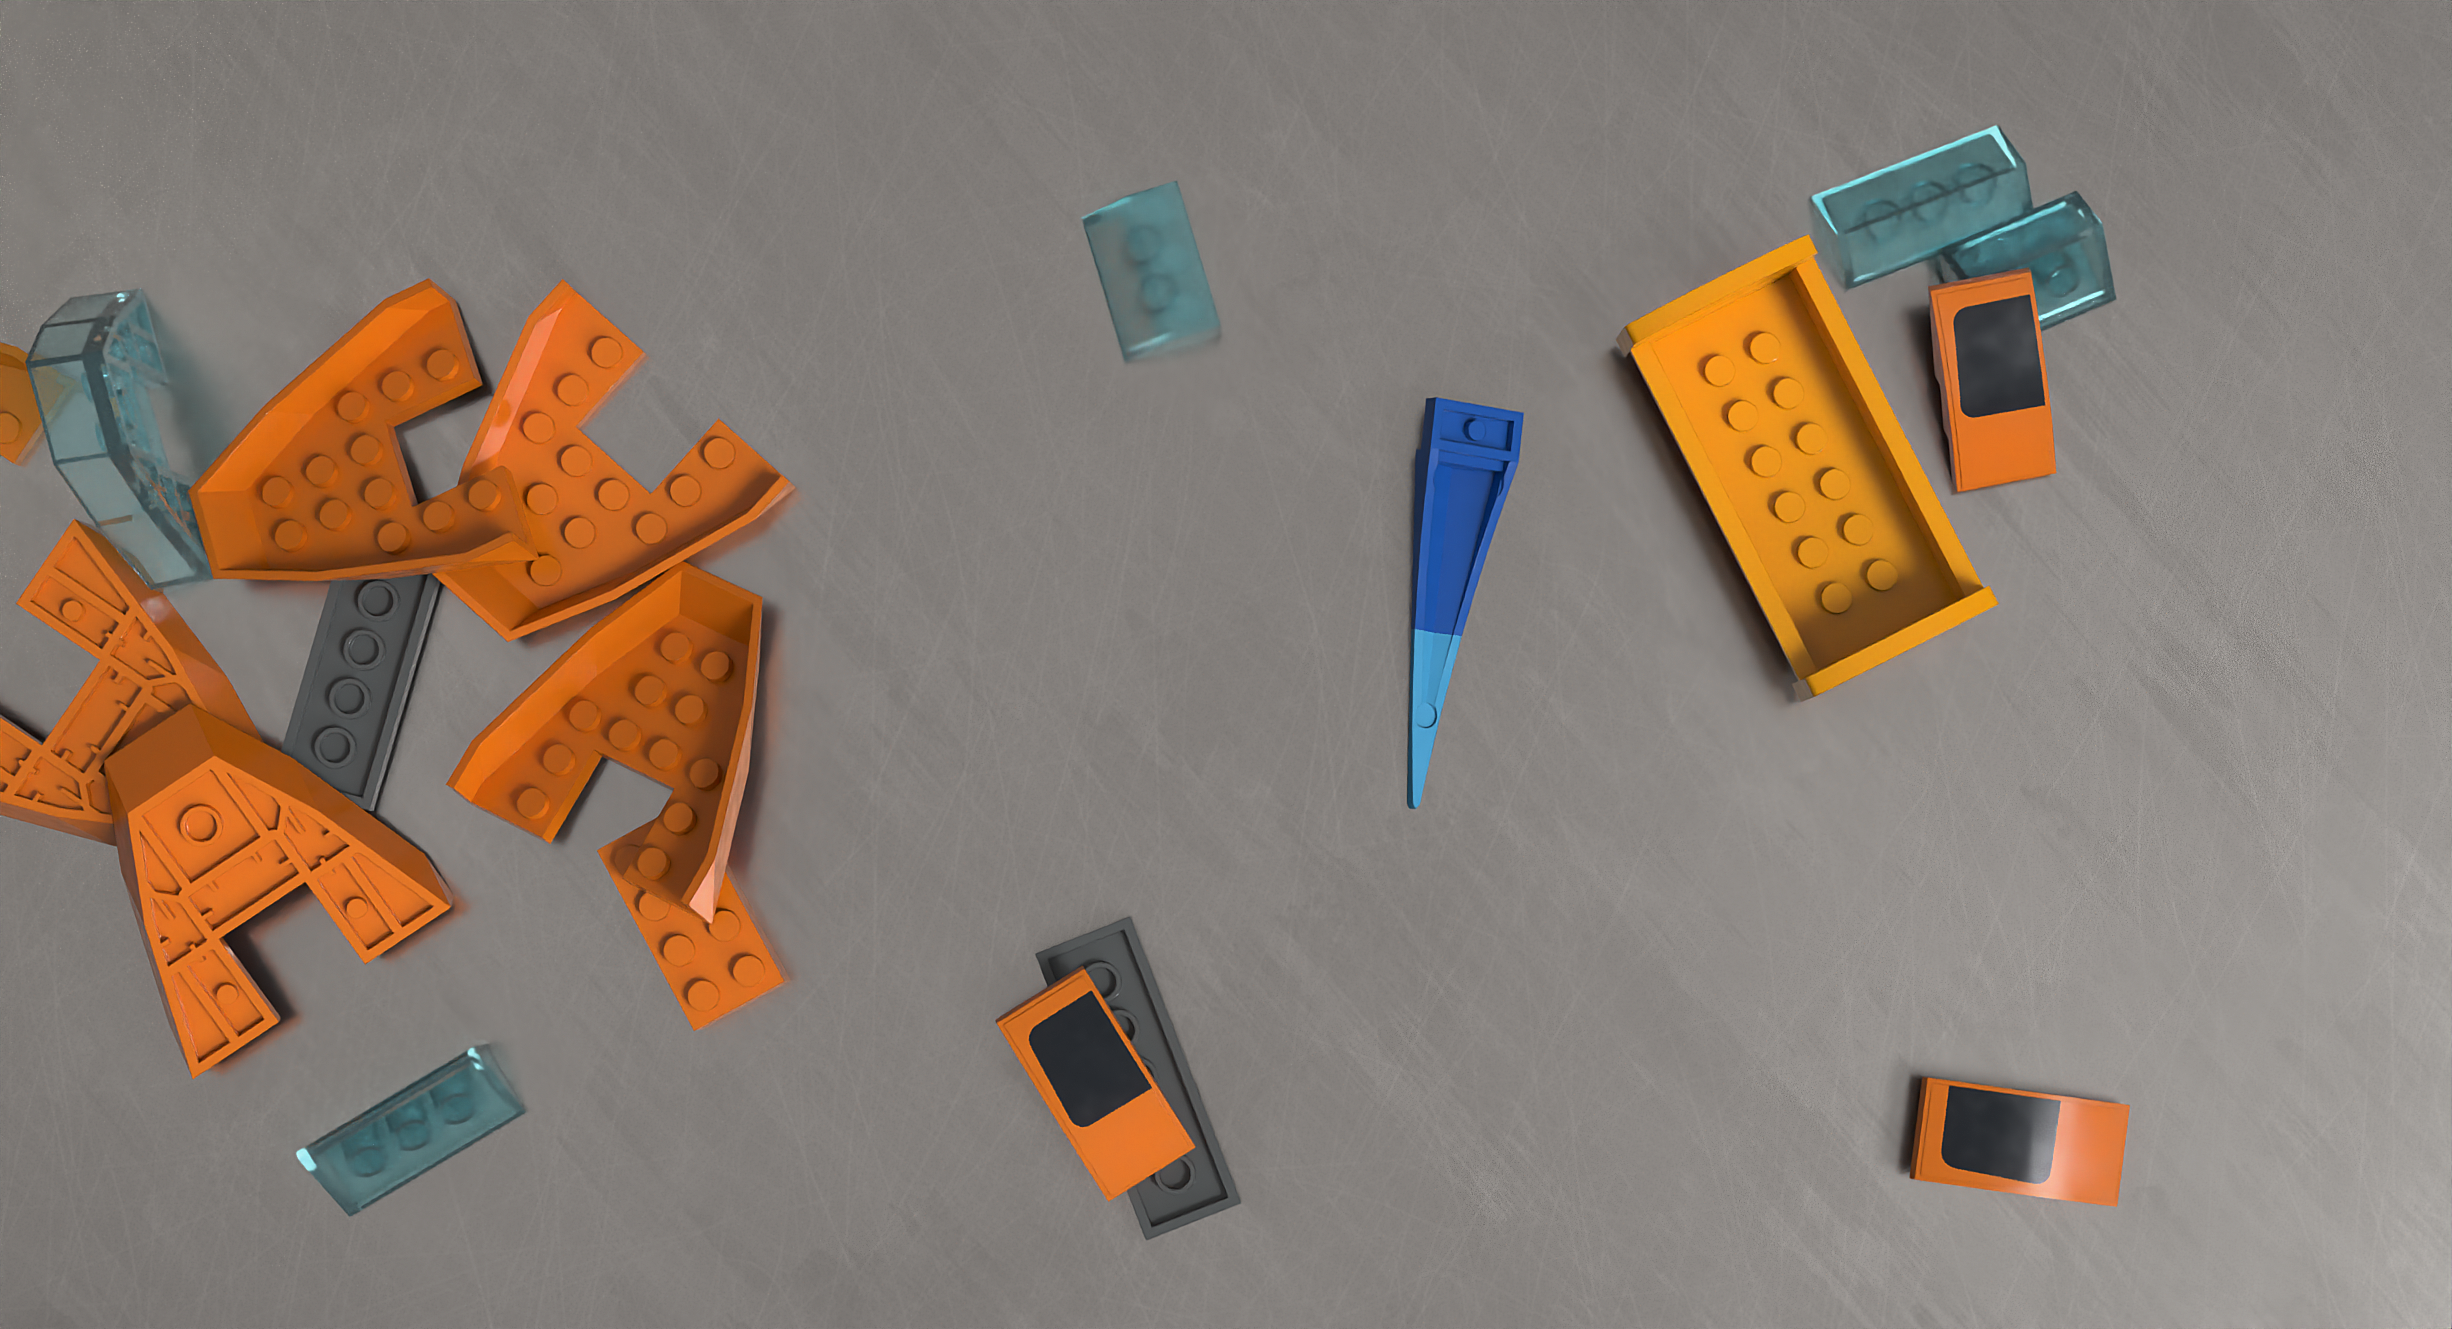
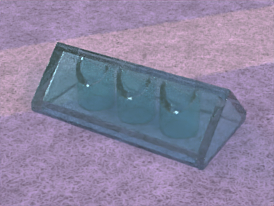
M1998 125L1810 197L1846 291L2035 218L2026 162Z
M483 1044L470 1048L300 1149L296 1154L298 1160L347 1215L351 1217L526 1113L488 1044Z

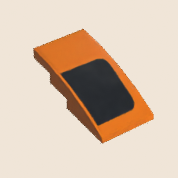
M2027 267L1928 286L1935 377L1940 384L1943 427L1949 439L1952 483L1956 491H1967L2055 474L2056 461L2048 380L2030 269Z
M1083 965L995 1019L1020 1063L1108 1202L1196 1148L1193 1140L1168 1103L1161 1088L1139 1056L1132 1041Z
M1922 1076L1909 1179L2117 1207L2130 1105Z

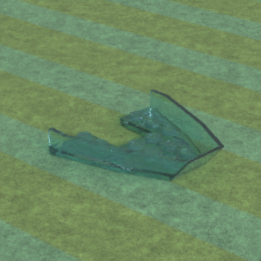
M142 288L69 298L41 325L25 361L55 468L96 527L151 590L164 594L213 580L188 490L196 481L170 470L148 389L167 385L168 380Z

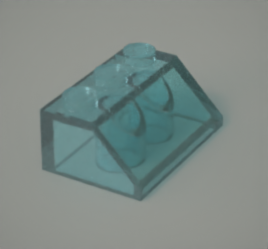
M1178 181L1127 195L1082 217L1125 363L1221 334L1220 320Z
M2077 191L1937 249L1944 283L2028 267L2032 274L2041 331L2116 300L2103 223Z

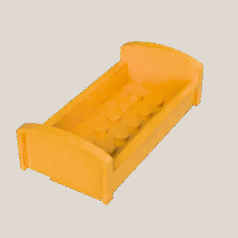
M1809 234L1766 253L1626 325L1616 338L1624 357L1632 355L1796 675L1798 681L1792 683V686L1801 702L1826 692L1999 604L1990 585L1983 587L1819 269L1814 259L1818 251Z

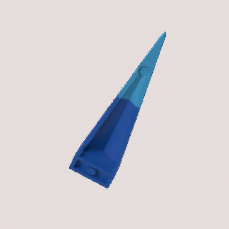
M1437 397L1426 398L1421 449H1416L1407 784V804L1409 809H1416L1420 805L1438 724L1461 637L1486 555L1519 463L1524 417L1522 412Z

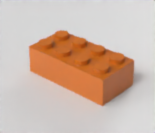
M655 818L598 849L597 852L693 1030H701L791 980L728 863L726 864L712 925L629 884L622 878L657 819Z

